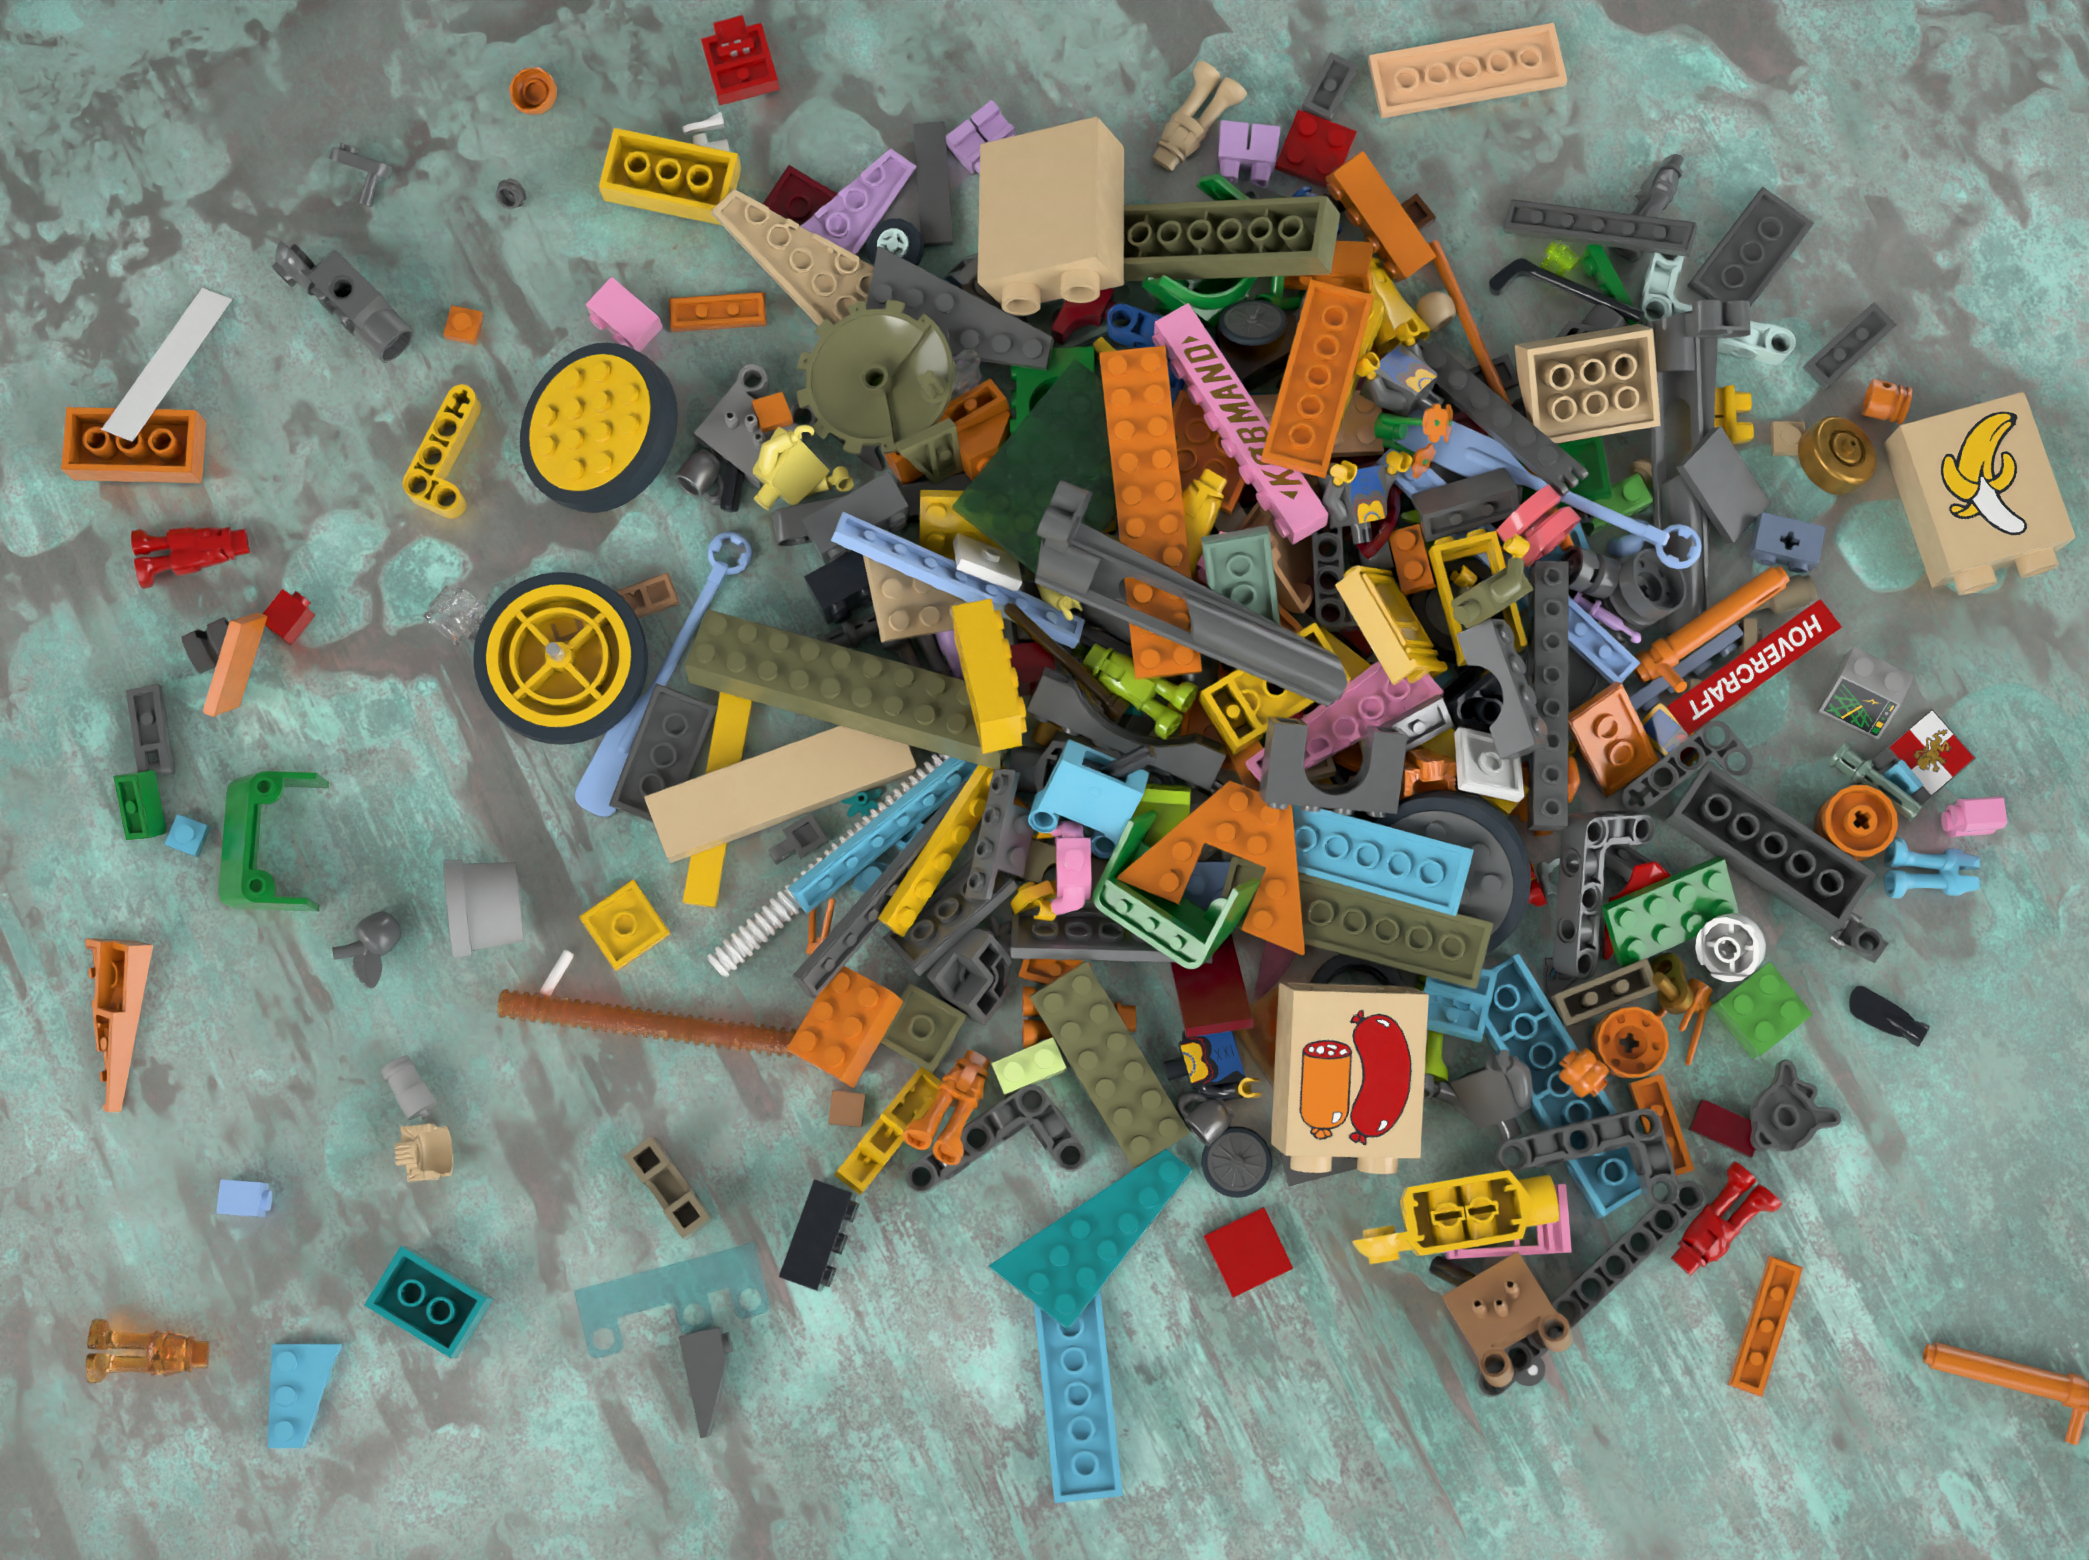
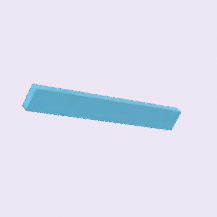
M950 757L788 887V890L806 914L812 911L942 806L963 781L967 782L978 764Z

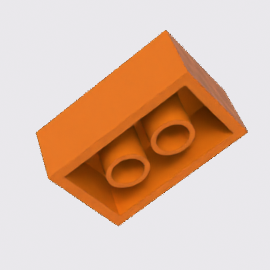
M843 966L817 996L787 1050L803 1061L854 1088L901 1007L903 1000L889 989Z

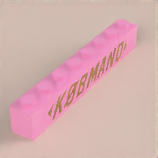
M1189 303L1155 321L1154 335L1152 336L1155 346H1165L1166 354L1171 360L1169 365L1177 379L1183 378L1188 388L1186 390L1191 401L1195 405L1200 404L1204 410V419L1208 427L1213 432L1215 430L1218 431L1223 439L1221 444L1224 451L1230 458L1234 456L1240 467L1238 469L1243 480L1247 484L1252 483L1258 492L1256 497L1260 506L1265 511L1270 510L1275 518V528L1281 537L1287 536L1293 545L1326 526L1328 512L1301 472L1261 462L1270 425Z

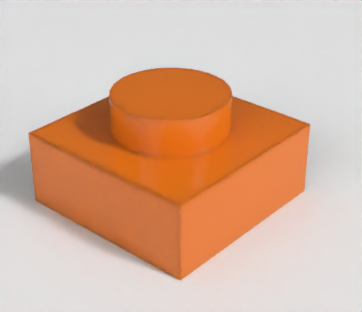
M451 305L443 333L445 339L477 345L484 319L483 312Z

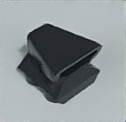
M1472 666L1443 690L1442 698L1456 729L1463 727L1491 734L1489 727L1497 720L1503 705L1502 687L1497 677L1491 671L1485 670L1481 666Z

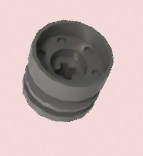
M1645 549L1619 565L1620 577L1614 592L1605 599H1598L1602 602L1601 607L1622 619L1626 627L1634 632H1640L1682 607L1686 599L1687 585L1681 569L1670 568L1662 563L1657 556L1656 549Z

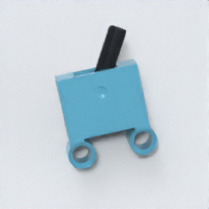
M1068 739L1045 788L1038 791L1035 795L1028 818L1029 825L1037 832L1050 833L1057 828L1061 815L1093 828L1094 832L1090 842L1091 851L1100 858L1109 859L1128 820L1131 819L1144 794L1149 772L1141 768L1156 760L1154 748L1151 745L1143 744L1115 759Z

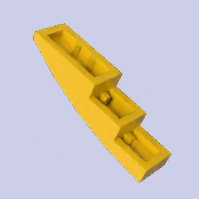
M920 1067L883 1111L879 1119L865 1134L834 1175L861 1196L904 1143L905 1140L902 1135L906 1126L915 1120L921 1119L927 1113L938 1093L937 1087L943 1082L929 1071Z

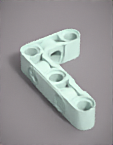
M1652 253L1642 283L1641 297L1638 309L1645 312L1642 325L1646 326L1648 322L1659 320L1650 318L1646 310L1656 311L1660 319L1692 310L1691 305L1679 303L1678 299H1675L1676 296L1673 295L1676 282L1682 272L1681 267L1684 256L1673 255L1674 260H1667L1661 253ZM1750 321L1751 335L1718 339L1717 352L1770 365H1778L1783 363L1794 350L1796 338L1786 328L1768 324V322L1762 324ZM1771 342L1781 343L1784 351L1775 350Z

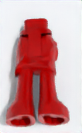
M1733 1161L1727 1169V1183L1711 1205L1707 1203L1702 1208L1700 1214L1690 1223L1681 1238L1682 1241L1677 1243L1680 1248L1671 1256V1259L1689 1276H1692L1700 1266L1705 1268L1708 1263L1718 1261L1719 1258L1724 1256L1730 1248V1243L1741 1233V1229L1755 1215L1762 1211L1773 1213L1783 1205L1770 1190L1763 1185L1757 1184L1728 1220L1722 1219L1721 1217L1729 1207L1757 1182L1756 1178L1736 1161Z

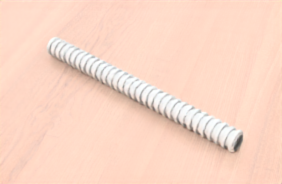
M933 754L930 762L925 761L923 763L925 767L916 769V775L913 776L911 774L908 776L909 781L907 783L903 781L901 783L902 787L899 790L895 788L893 790L894 794L892 796L887 795L884 803L879 802L876 810L872 808L870 810L871 815L868 817L866 815L863 816L862 823L857 822L854 824L856 828L853 831L849 829L847 831L848 835L846 837L841 836L838 844L833 843L830 851L826 849L824 851L825 855L822 858L818 856L816 858L817 863L814 865L810 863L808 865L809 870L948 760L950 756ZM803 870V871H801L800 873H801V875L803 876V875L806 874L808 871H804V870ZM795 877L793 879V882H796L798 878ZM789 884L785 886L786 890L784 892L779 891L777 893L778 897L776 899L771 898L769 900L771 903L768 906L765 904L762 906L763 911L760 913L756 911L754 919H747L746 922L748 924L745 927L742 925L738 927L740 931L737 934L733 932L731 934L732 938L729 941L725 939L723 941L724 945L721 948L717 946L715 948L716 952L713 955L711 953L707 955L708 961L722 976L727 978L730 975L728 972L731 969L735 971L737 969L736 965L739 962L743 964L745 962L744 958L747 955L749 957L753 955L752 950L755 948L759 950L761 942H768L767 937L770 934L774 936L776 934L775 930L778 927L782 929L784 927L783 923L786 920L790 922L793 914L798 915L800 913L798 909L801 907L788 890Z

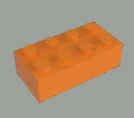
M66 407L61 470L72 480L202 483L207 421L196 410L155 409L132 442L102 430L116 408Z

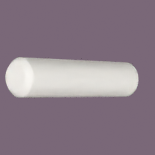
M568 950L562 952L542 986L540 993L547 997L551 996L574 957L573 953Z

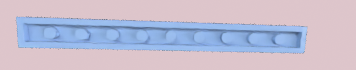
M1400 440L1397 441L1398 444L1408 448ZM1389 449L1376 462L1375 466L1384 464V467H1388L1389 465L1386 463V455L1389 452L1396 450ZM1412 466L1405 472L1397 470L1398 476L1394 481V484L1409 498H1411L1412 494L1447 484L1431 468L1423 472L1418 479L1413 478ZM1486 524L1452 534L1451 536L1455 540L1467 538L1466 534L1474 530L1485 529L1486 533L1497 529L1491 524ZM1498 537V540H1499V543H1500V547H1501L1502 545H1504V543H1503V542L1500 540V538ZM1505 551L1502 554L1507 567L1508 559L1512 558L1513 555ZM1486 553L1473 556L1480 563L1490 568ZM1524 566L1523 573L1529 581V568L1531 566L1527 568ZM1526 594L1520 600L1528 607V594ZM1568 596V645L1610 684L1616 681L1622 683L1641 662Z

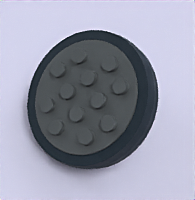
M1430 790L1415 793L1412 796L1399 800L1397 814L1386 813L1385 818L1376 817L1373 820V823L1474 850L1457 914L1494 924L1486 954L1500 946L1518 926L1527 907L1530 895L1531 869L1529 857L1520 835L1501 812L1487 802L1466 793L1451 790Z

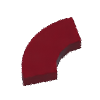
M1394 483L1389 490L1387 498L1386 518L1370 521L1373 541L1356 544L1368 560L1384 545L1398 520L1401 498L1398 486Z

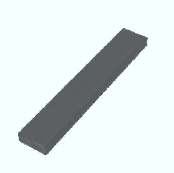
M1511 199L1503 225L1505 233L1686 257L1690 255L1698 228L1696 222Z

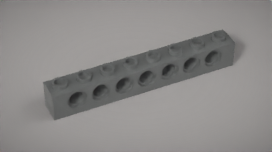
M1535 561L1529 568V583L1534 590L1528 593V686L1533 689L1536 695L1537 703L1535 706L1539 717L1544 720L1547 726L1548 735L1546 737L1549 745L1528 754L1527 830L1562 831L1568 826L1569 562Z

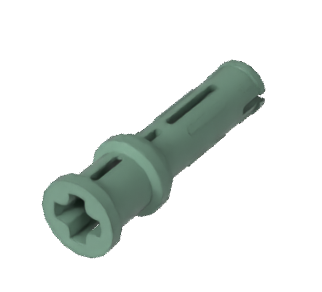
M1845 742L1830 759L1828 765L1831 768L1837 767L1851 778L1850 782L1854 785L1861 783L1862 785H1868L1882 791L1892 801L1895 810L1912 822L1924 805L1917 802L1873 768V761L1870 759L1864 760L1850 749L1849 743Z

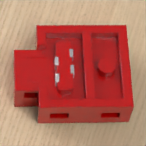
M743 15L712 23L715 35L701 38V43L719 106L780 90L762 22L746 26Z

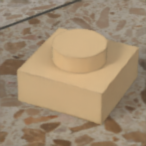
M1773 421L1770 424L1771 456H1798V443L1806 431L1805 421Z

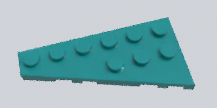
M1165 1149L988 1265V1268L1069 1331L1186 1181L1193 1169Z

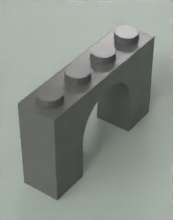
M1268 717L1259 796L1265 803H1268V807L1287 809L1288 805H1299L1301 810L1309 812H1320L1321 807L1334 808L1333 812L1343 815H1352L1354 810L1366 811V815L1377 818H1385L1386 813L1397 814L1408 734L1401 728L1367 725L1363 761L1358 773L1342 786L1323 788L1309 782L1304 771L1308 725L1302 719Z

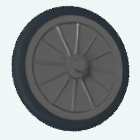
M1243 300L1231 304L1222 311L1218 320L1219 329L1226 338L1235 343L1249 346L1264 345L1277 340L1284 334L1288 324L1287 317L1282 309L1262 300Z
M1241 1126L1228 1127L1210 1146L1205 1145L1201 1158L1202 1171L1209 1185L1220 1194L1233 1198L1250 1196L1259 1191L1269 1179L1272 1170L1271 1151L1266 1141L1257 1132Z

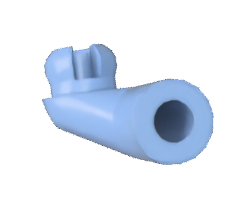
M1635 519L1636 521L1641 522L1647 526L1650 525L1647 521ZM1630 532L1629 535L1610 539L1608 551L1612 555L1625 558L1638 553L1645 540Z

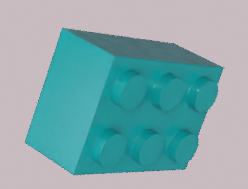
M400 1246L364 1306L447 1357L458 1358L494 1298L411 1247Z

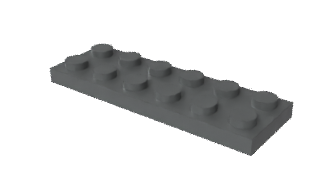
M1035 907L1016 915L1012 909L1011 958L1026 960L1175 962L1099 911L1098 908H1080L1062 915H1056L1053 921L1034 919V916L1039 914L1040 907ZM1212 956L1206 963H1212Z

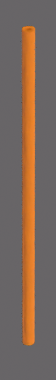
M1438 240L1432 241L1428 245L1436 255L1433 258L1434 264L1449 297L1455 304L1458 318L1489 388L1512 406ZM1524 465V466H1525V469H1526L1530 474H1533V475L1537 476V475H1536L1533 471H1531L1526 465ZM1557 507L1553 510L1550 516L1554 514L1556 511H1558ZM1569 533L1559 544L1563 552L1574 546Z

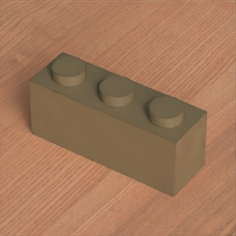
M1644 959L1555 994L1548 998V1001L1566 1028L1653 994L1660 989L1653 983L1652 977L1654 974L1648 960Z

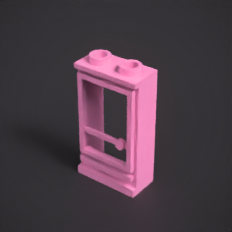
M1566 1184L1554 1185L1559 1208V1221L1536 1226L1537 1246H1520V1240L1517 1239L1514 1240V1247L1446 1251L1445 1259L1511 1256L1517 1251L1520 1255L1572 1252Z

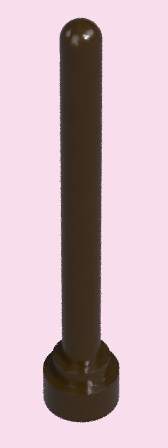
M1012 602L1005 604L1004 612L1101 702L1100 706L1104 709L1103 714L1112 722L1116 721L1131 704L1129 701L1115 693H1110L1017 605Z

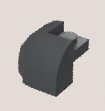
M973 928L940 957L926 976L938 989L935 993L943 1001L966 1014L968 1018L986 1025L1011 990V987L1007 985L1010 976L1009 965L1013 962L991 933Z

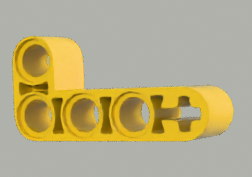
M460 384L450 389L402 481L404 491L415 504L449 519L457 518L464 513L466 500L454 484L446 481V478L482 409L481 402L473 389L468 385ZM457 426L453 435L447 437L442 435L446 427ZM442 454L441 460L437 464H428V460L432 455ZM427 482L424 491L421 493L413 492L414 486L417 483ZM446 496H456L455 502L452 505L442 506V501Z

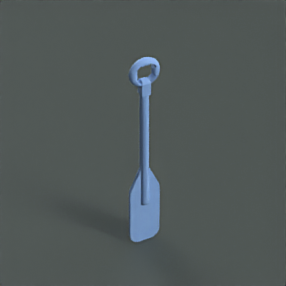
M1416 409L1408 417L1423 418L1425 410ZM1452 421V432L1448 443L1444 442V435L1440 436L1437 443L1430 442L1428 435H1425L1423 432V426L1408 425L1405 438L1400 440L1414 452L1420 448H1425L1429 443L1433 444L1436 453L1431 462L1467 478L1505 468L1515 485H1525L1536 491L1548 485L1541 478L1530 474L1499 442ZM1571 491L1561 496V502L1654 544L1657 556L1662 563L1670 568H1688L1700 557L1702 549L1700 537L1689 526L1677 524L1660 530L1651 525L1647 526ZM1678 531L1679 536H1683L1686 539L1692 538L1694 546L1690 547L1687 554L1689 560L1679 562V558L1671 554L1665 555L1663 547L1668 542L1669 533Z
M733 531L722 532L710 542L707 552L708 560L713 569L648 692L636 701L630 712L617 725L607 731L576 788L575 800L583 809L600 817H609L617 811V809L610 807L609 803L655 684L666 686L718 588L721 587L726 576L738 574L750 564L752 546L742 534ZM731 538L732 543L738 546L744 544L746 547V553H741L737 561L739 565L729 568L728 564L720 560L716 562L714 559V553H719V549L723 545L721 541Z

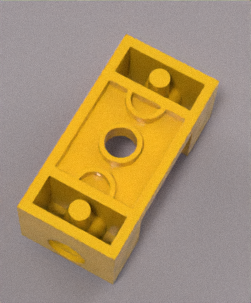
M1316 623L1297 633L1335 654ZM1344 668V671H1345V674H1346V678H1347V682L1349 683V681L1351 680V678H1350V676L1348 675L1347 671H1346L1345 668ZM1239 669L1201 691L1198 699L1233 756L1262 739L1264 733L1267 732L1269 716L1290 718L1315 702L1286 689L1280 695H1273L1266 688L1267 681Z

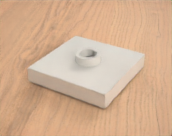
M960 533L956 534L953 547L958 570L1018 592L1022 584V578L1016 555Z
M1459 727L1454 732L1458 789L1519 803L1524 798L1521 757L1515 760L1500 759L1490 733Z

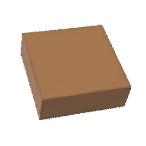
M832 1090L828 1124L862 1128L866 1094Z

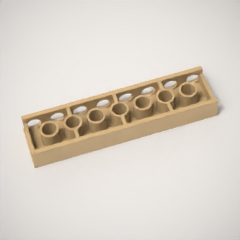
M838 726L645 796L644 799L666 858L669 859L670 863L853 797L859 792H866L911 774L913 775L917 766L909 745L844 726Z

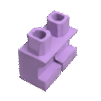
M990 100L970 116V121L968 119L946 136L947 149L972 175L976 171L980 174V144L1015 136V127L1006 121L1001 115L999 107L993 100Z
M1221 120L1217 168H1220V175L1229 183L1234 184L1238 182L1239 170L1251 172L1250 183L1259 187H1266L1270 174L1274 172L1281 126L1252 123L1249 150H1247L1249 123Z

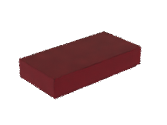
M1705 1099L1700 1100L1688 1130L1752 1158L1756 1149L1750 1141L1752 1132L1751 1120Z

